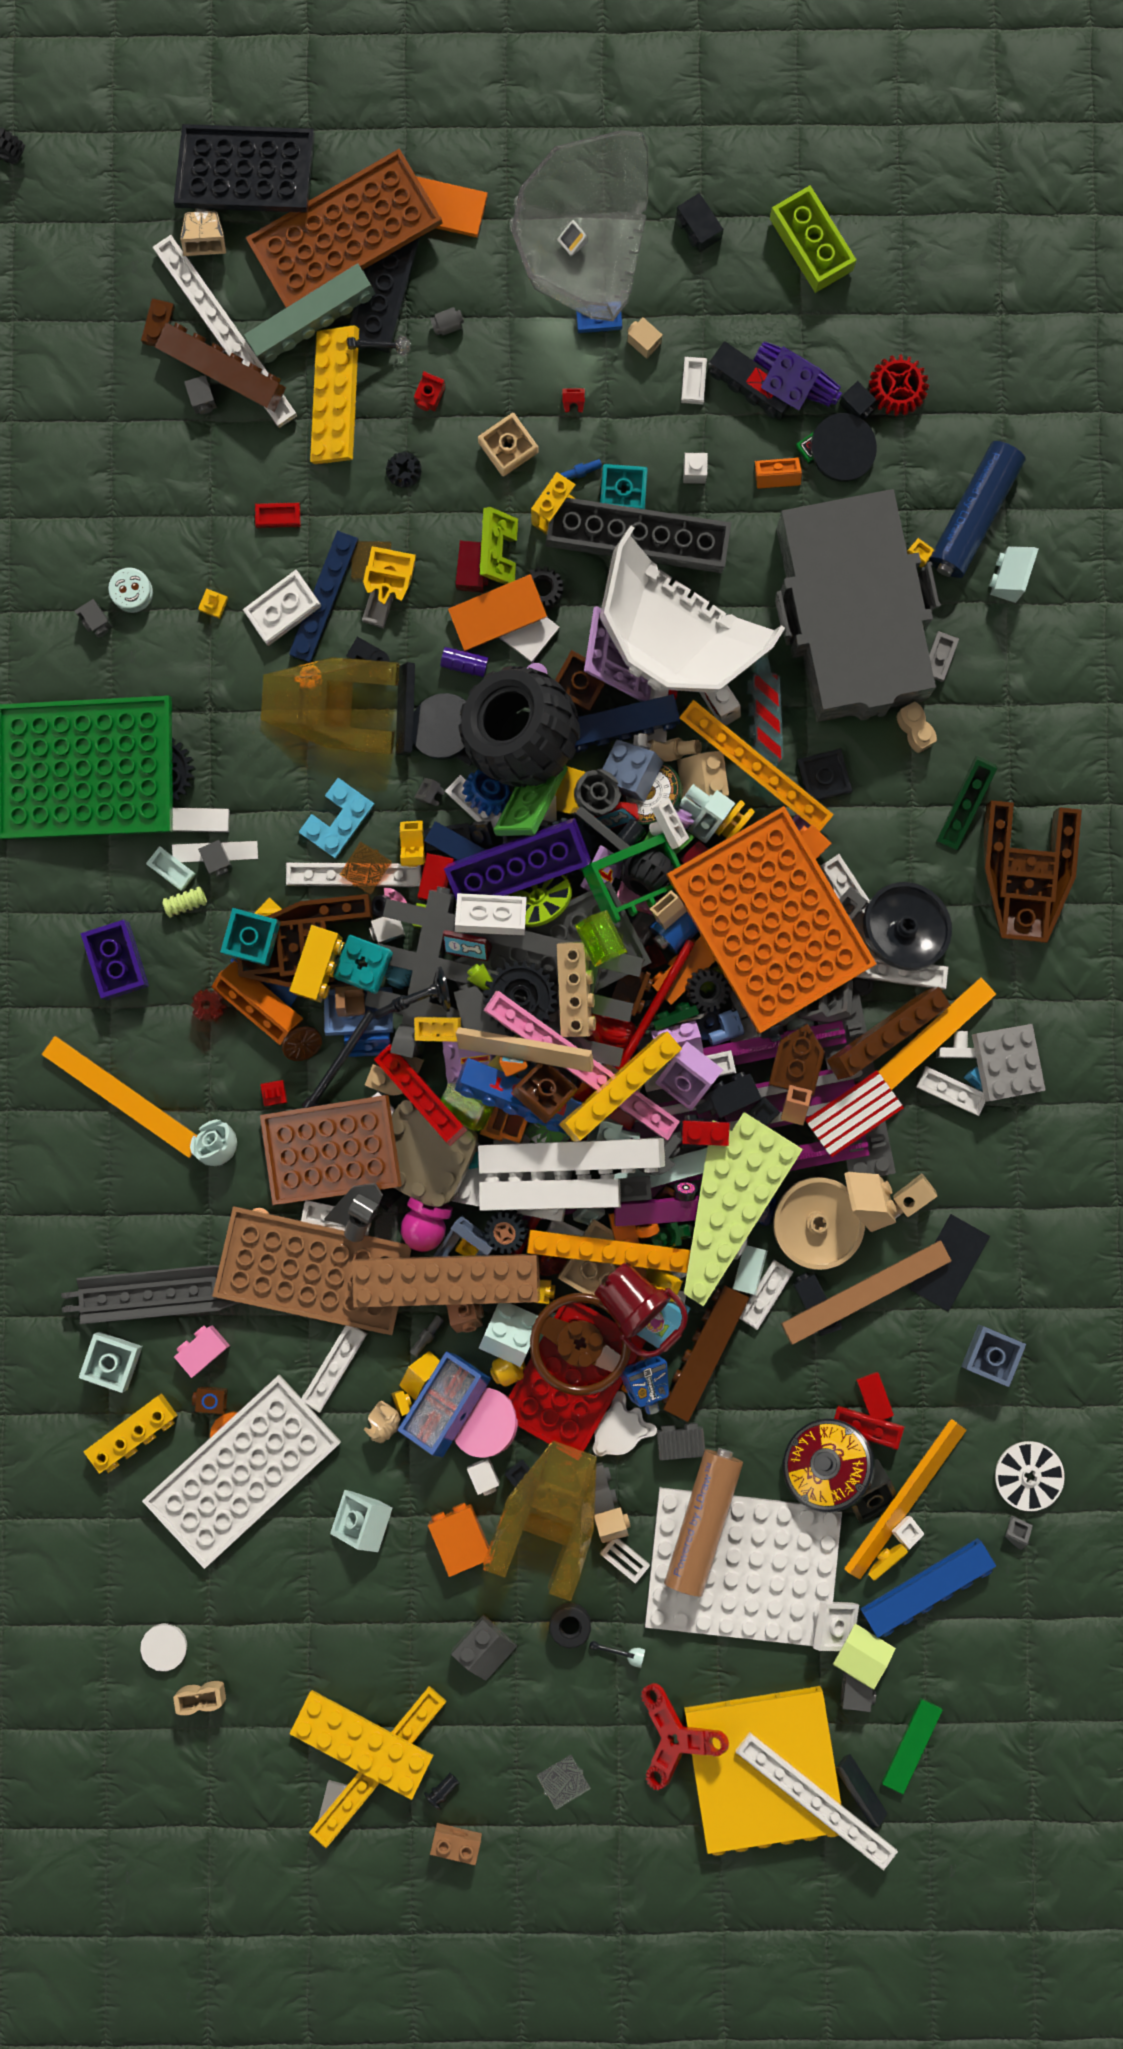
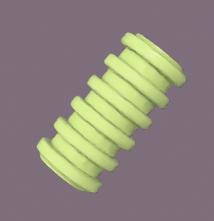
M200 886L196 887V890L190 889V892L184 891L182 895L178 893L176 897L170 896V899H163L164 910L170 918L173 917V914L179 915L181 911L185 913L187 909L191 911L193 907L199 908L201 904L205 906L207 903L205 893Z

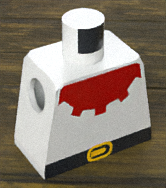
M727 684L715 693L699 692L712 715L725 726L741 717L740 704Z

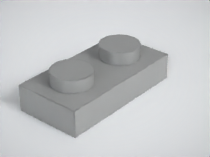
M940 631L935 636L929 657L934 679L943 682L959 638Z

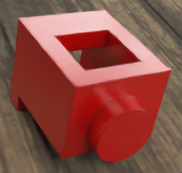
M425 371L423 372L422 379L414 395V402L417 407L425 411H429V409L436 411L446 388L444 379ZM427 389L432 392L430 394H426L425 390Z

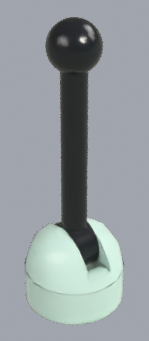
M596 1641L590 1642L591 1650L599 1649L625 1656L632 1666L638 1668L642 1666L645 1649L632 1648L629 1652L599 1645Z

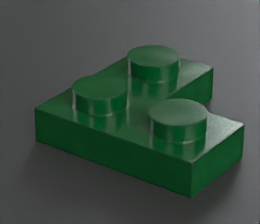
M683 1001L675 1004V1009L671 1010V1013L664 1011L656 1014V1019L652 1020L654 1029L658 1031L698 1015L699 1012L696 1005Z

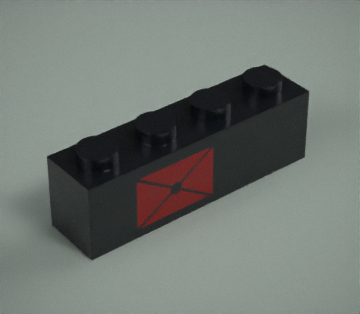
M726 341L723 342L709 361L708 371L714 379L727 383L729 389L735 393L740 392L750 404L763 408L769 417L781 420L791 406L761 388L769 371Z

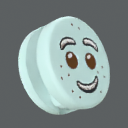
M121 569L112 576L109 582V595L112 601L125 612H139L145 609L152 600L153 588L151 582L138 569Z

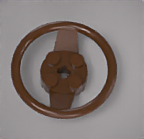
M574 1293L554 1300L538 1315L530 1335V1354L537 1372L550 1386L566 1394L584 1396L601 1392L616 1382L628 1364L631 1350L622 1341L621 1355L603 1341L599 1329L589 1321L581 1319L569 1323L550 1316L557 1309L577 1302L594 1304L611 1315L595 1295ZM540 1333L558 1346V1352L561 1357L570 1365L587 1367L592 1364L611 1373L602 1381L588 1386H573L559 1381L547 1370L541 1359L539 1351ZM581 1337L585 1338L584 1343H587L586 1347L577 1349L574 1340H580Z

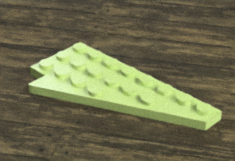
M745 1112L733 1130H729V1146L708 1145L684 1289L685 1295L702 1306L707 1302L803 1150Z

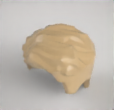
M380 1401L368 1417L371 1429L365 1427L364 1431L371 1437L372 1441L383 1443L397 1432L401 1419L400 1413L387 1403Z

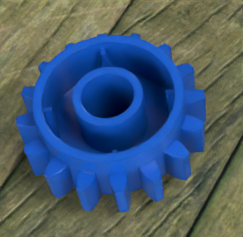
M480 770L470 773L463 784L464 790L462 791V794L467 795L465 802L472 803L470 808L477 807L479 814L485 811L487 816H490L491 813L495 816H498L500 812L502 813L512 794L509 791V785L492 780Z

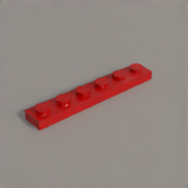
M389 1044L374 1060L444 1141L451 1146L467 1129L401 1055L390 1053L392 1045Z

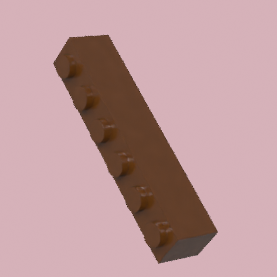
M166 322L155 348L275 412L286 390L285 386L279 384L280 378L270 373L266 377L261 374L262 369L250 363L249 366L242 364L243 358L233 353L229 357L224 354L225 349L219 345L212 343L209 346L205 344L206 338L195 332L191 336L186 333L188 329L182 325L175 323L172 326Z
M939 986L927 989L826 1061L838 1080L852 1077L951 1005Z
M724 1284L721 1288H716L712 1296V1300H714L712 1308L707 1307L702 1317V1320L705 1322L701 1329H696L691 1339L694 1341L691 1350L686 1349L681 1359L684 1364L681 1370L677 1369L672 1377L671 1382L674 1384L669 1391L668 1397L661 1400L664 1403L663 1410L687 1422L749 1300L748 1296Z

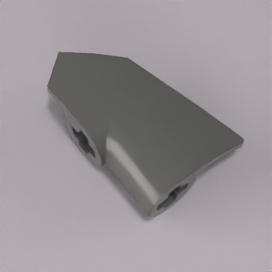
M376 1183L353 1186L324 1220L346 1226L344 1231L345 1237L350 1241L360 1242L363 1240L367 1227L378 1210L383 1194Z

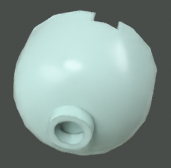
M217 1119L202 1125L199 1128L201 1132L197 1137L193 1136L191 1139V1153L205 1165H222L233 1157L237 1149L235 1132L227 1123Z

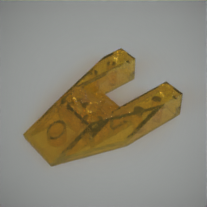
M331 657L264 674L261 720L325 748L393 754L395 731L351 727L353 682L398 686L400 663Z
M552 1441L507 1497L483 1561V1570L505 1578L522 1531L530 1532L563 1544L548 1585V1590L551 1595L571 1601L594 1532L597 1457Z

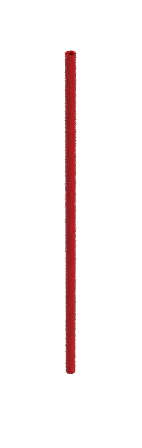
M690 940L685 942L625 1049L620 1067H615L618 1070L630 1061L693 949L695 943ZM532 1216L526 1227H529V1230H535L541 1218ZM528 1238L519 1249L514 1250L511 1254H522L528 1243Z

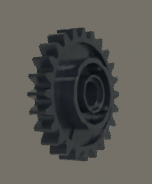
M514 960L513 967H510L506 962L504 965L505 970L497 967L498 975L490 974V979L493 982L486 981L485 983L489 990L483 991V995L488 997L483 1000V1004L487 1005L494 993L499 991L542 1023V1020L550 1021L547 1013L554 1014L555 1012L551 1006L557 1004V1000L552 999V997L557 995V991L551 990L555 983L547 982L550 974L543 976V968L535 970V963L527 967L526 960H524L522 966H519L518 962ZM523 993L526 1001L523 1003L517 1002L514 999V994ZM491 1016L490 1021L496 1020ZM498 1021L496 1027L499 1028L503 1024Z

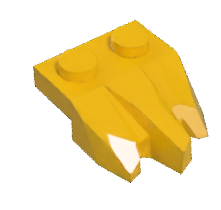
M372 546L363 580L367 593L379 590L378 601L385 605L391 593L395 594L396 598L402 601L412 580L416 555Z

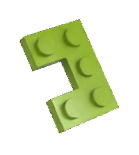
M492 507L483 508L480 575L506 585L515 581L516 563L502 557L503 539L509 542L517 541L518 519Z

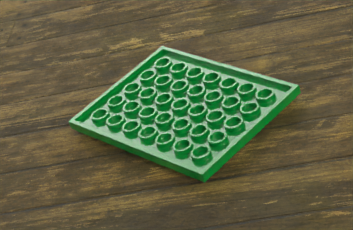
M150 696L0 704V840L173 832L172 697Z

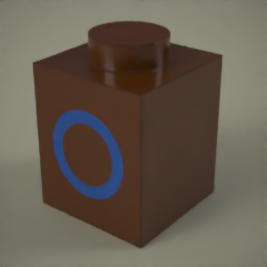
M202 1386L197 1388V1392H193L192 1406H195V1412L225 1413L228 1388Z

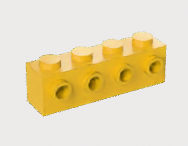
M160 1394L83 1452L99 1474L105 1470L109 1473L119 1466L117 1461L123 1456L128 1459L138 1451L136 1447L143 1442L144 1445H147L155 1439L154 1433L159 1429L165 1431L175 1424L173 1419L178 1415L163 1394Z

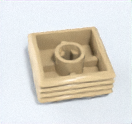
M511 413L478 436L479 445L502 476H506L538 453V445L515 413ZM504 442L512 443V447L505 448Z

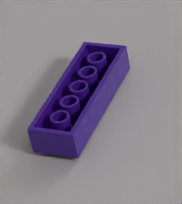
M573 818L537 831L535 835H526L449 863L444 870L457 900V894L505 896L583 868L590 864L591 859L576 819Z

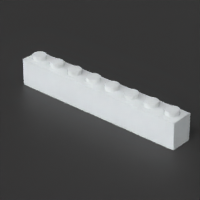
M664 1138L487 1144L478 1146L479 1173H487V1177H501V1173L509 1172V1177L523 1176V1172H531V1176H544L545 1171H553L554 1175H568L567 1171L576 1170V1175L590 1174V1170H598L599 1174L613 1173L612 1169H621V1173H635V1168H644V1172H658V1168L665 1166Z

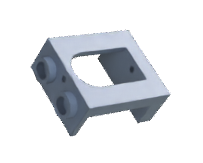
M461 1216L455 1221L451 1231L433 1257L449 1256L461 1237L479 1249L476 1255H490L494 1250V1245L491 1244L489 1246L487 1242L490 1239L485 1238L486 1233Z

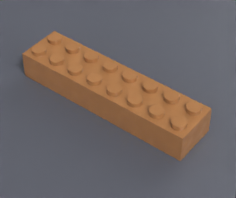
M538 1254L375 1258L352 1261L353 1307L539 1302L541 1300Z

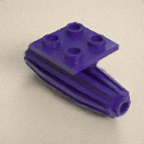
M764 341L758 349L753 361L769 371L761 386L762 389L797 410L801 409L806 398L828 407L831 404L836 405L842 396L840 392L841 386L825 374L822 369L784 346L781 348Z

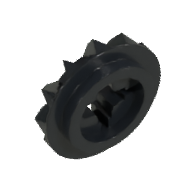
M405 451L398 454L395 453L391 459H388L386 474L390 482L403 488L414 485L419 480L422 472L420 461L413 453L410 454ZM408 462L407 468L410 473L404 471L402 474H399L400 469L398 466H404Z

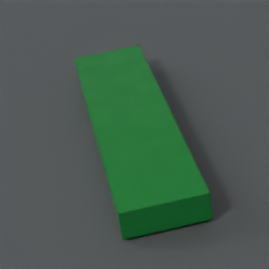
M920 1698L882 1779L883 1785L904 1794L943 1711L941 1707Z

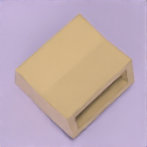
M672 891L650 908L656 921L665 930L687 912L680 898Z

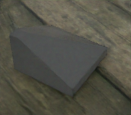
M1011 1516L1005 1537L1018 1549L1022 1550L1028 1544L1033 1525Z

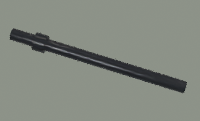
M368 1010L312 1095L307 1097L302 1104L303 1108L319 1105L317 1102L375 1017L372 1011Z

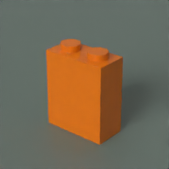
M461 1503L452 1508L453 1512L446 1515L444 1512H440L432 1516V1521H429L428 1524L449 1577L492 1559V1552L472 1504L466 1506L465 1503Z

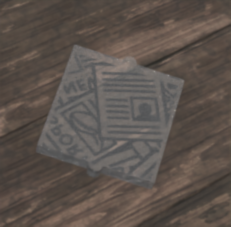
M572 1755L537 1774V1778L544 1788V1795H548L555 1809L560 1808L591 1789L583 1775V1769L578 1767Z

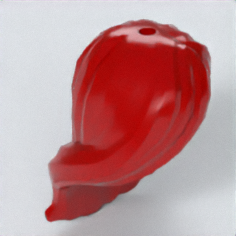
M592 1013V1017H595L596 1028L595 1031H592V1035L588 1036L589 1040L623 1048L625 1051L637 1030L635 1024L631 1020L627 1022Z

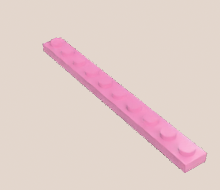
M499 991L494 993L483 1010L521 1038L577 1048ZM594 1059L592 1072L564 1068L595 1091L614 1075ZM637 1090L618 1106L667 1141L680 1122Z

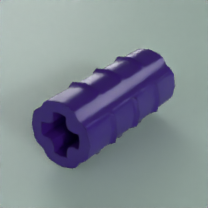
M445 647L440 666L484 677L489 658Z

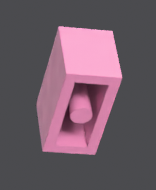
M204 1325L194 1333L196 1338L192 1342L185 1341L176 1349L179 1353L174 1358L191 1378L196 1376L230 1346L213 1325L208 1328Z

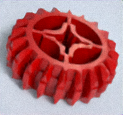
M902 354L899 355L897 360L893 355L890 356L889 361L884 358L881 361V365L877 364L875 366V372L870 374L872 380L868 382V387L872 389L869 392L875 396V403H880L878 406L879 410L883 409V407L887 408L886 415L891 410L894 411L895 417L898 416L899 411L904 416L907 415L908 409L913 413L916 410V406L920 407L922 405V399H926L927 393L925 391L928 390L929 384L925 382L928 380V375H922L925 369L924 367L917 368L919 365L918 361L914 362V364L911 363V356L907 360H903ZM893 371H901V372H903V373H901V374H896V373L893 372ZM910 377L913 379L915 383V392L912 390V387L908 383ZM881 379L885 381L889 388L887 394L882 388ZM903 381L902 387H901V385H900V388L897 387V388L894 390L895 384H896V385H897V383L900 384V383ZM901 397L904 400H895L894 398Z

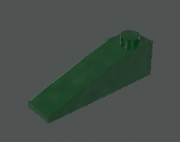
M975 756L937 838L938 842L956 850L958 849L998 769L996 764Z

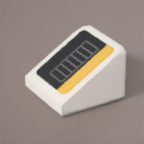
M572 220L557 238V241L572 257L588 243V238L577 223Z

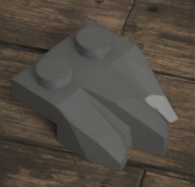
M849 980L800 1009L798 1018L811 1021L834 1022L851 1016L853 980Z

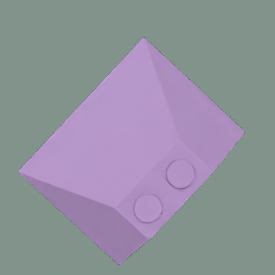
M598 606L594 607L584 672L642 702L650 700L651 686L648 685V680L642 676L638 678L628 671L629 667L625 664L600 619L601 608Z

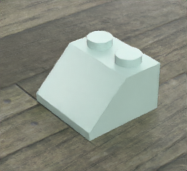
M1007 547L1004 553L1000 552L996 562V566H999L997 574L993 573L989 587H992L990 595L1016 603L1026 590L1038 548Z
M344 1490L330 1534L357 1550L378 1552L392 1507L379 1500Z

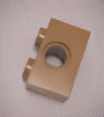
M437 1823L430 1855L476 1865L482 1833Z

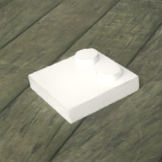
M820 1602L813 1648L819 1651H840L854 1624L857 1623L859 1605L850 1602Z

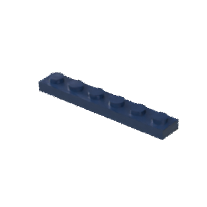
M337 530L313 594L322 606L301 622L289 653L291 657L311 664L359 542L358 538Z

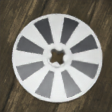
M1024 1441L1012 1445L1000 1456L995 1469V1482L1000 1495L1010 1505L1024 1511H1038L1051 1505L1060 1495L1064 1485V1469L1059 1457L1049 1447L1038 1442ZM1031 1470H1033L1032 1474L1035 1476L1034 1480L1029 1479V1481L1026 1482L1027 1478L1024 1476V1474L1026 1472L1030 1473Z

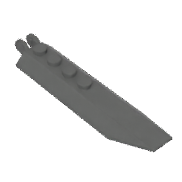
M218 1265L77 1278L78 1291L61 1293V1297L64 1299L79 1297V1306L69 1305L62 1307V1312L80 1311V1324L219 1311L240 1302L212 1297L219 1270Z

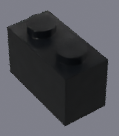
M700 193L677 206L675 220L681 229L684 228L687 232V238L692 247L696 246L699 252H702L722 239L724 229Z

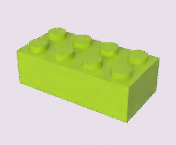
M811 185L772 207L770 220L815 293L854 270L856 258Z

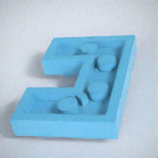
M337 778L325 795L326 798L342 808V811L329 827L311 814L299 830L301 835L335 859L375 806L372 801L339 778Z

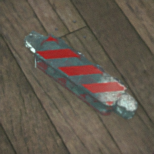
M762 656L755 663V673L752 674L751 680H747V694H751L752 703H748V716H752L753 725H749V738H753L754 747L752 748L776 767L784 757L780 677L776 673H770L769 659Z

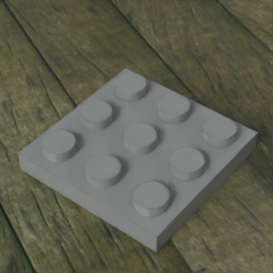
M1033 1024L972 1034L985 1102L1045 1091Z

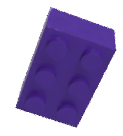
M121 920L80 933L101 999L109 1000L149 987L130 922Z

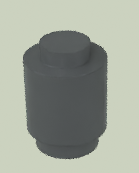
M454 307L434 314L435 317L430 318L436 336L440 334L444 336L462 329L460 324L464 323L461 311H455Z

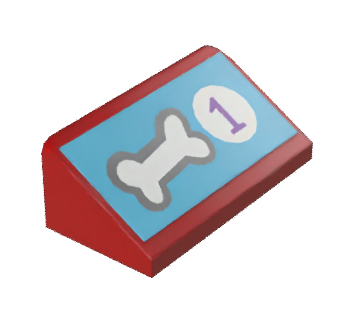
M627 802L618 803L609 813L594 816L610 830L626 825L630 819L639 820L637 804Z

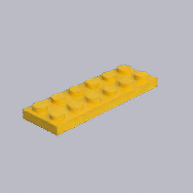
M355 325L317 331L310 462L313 464L353 460L358 348L348 349L347 338L354 337L356 340L359 339V328Z
M313 1690L310 1691L289 1733L411 1800L434 1756Z

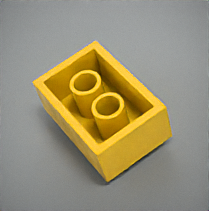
M311 925L290 992L320 1003L322 999L327 998L330 991L328 981L330 977H333L337 966L335 964L337 955L341 956L345 945L342 942L343 938L338 933Z

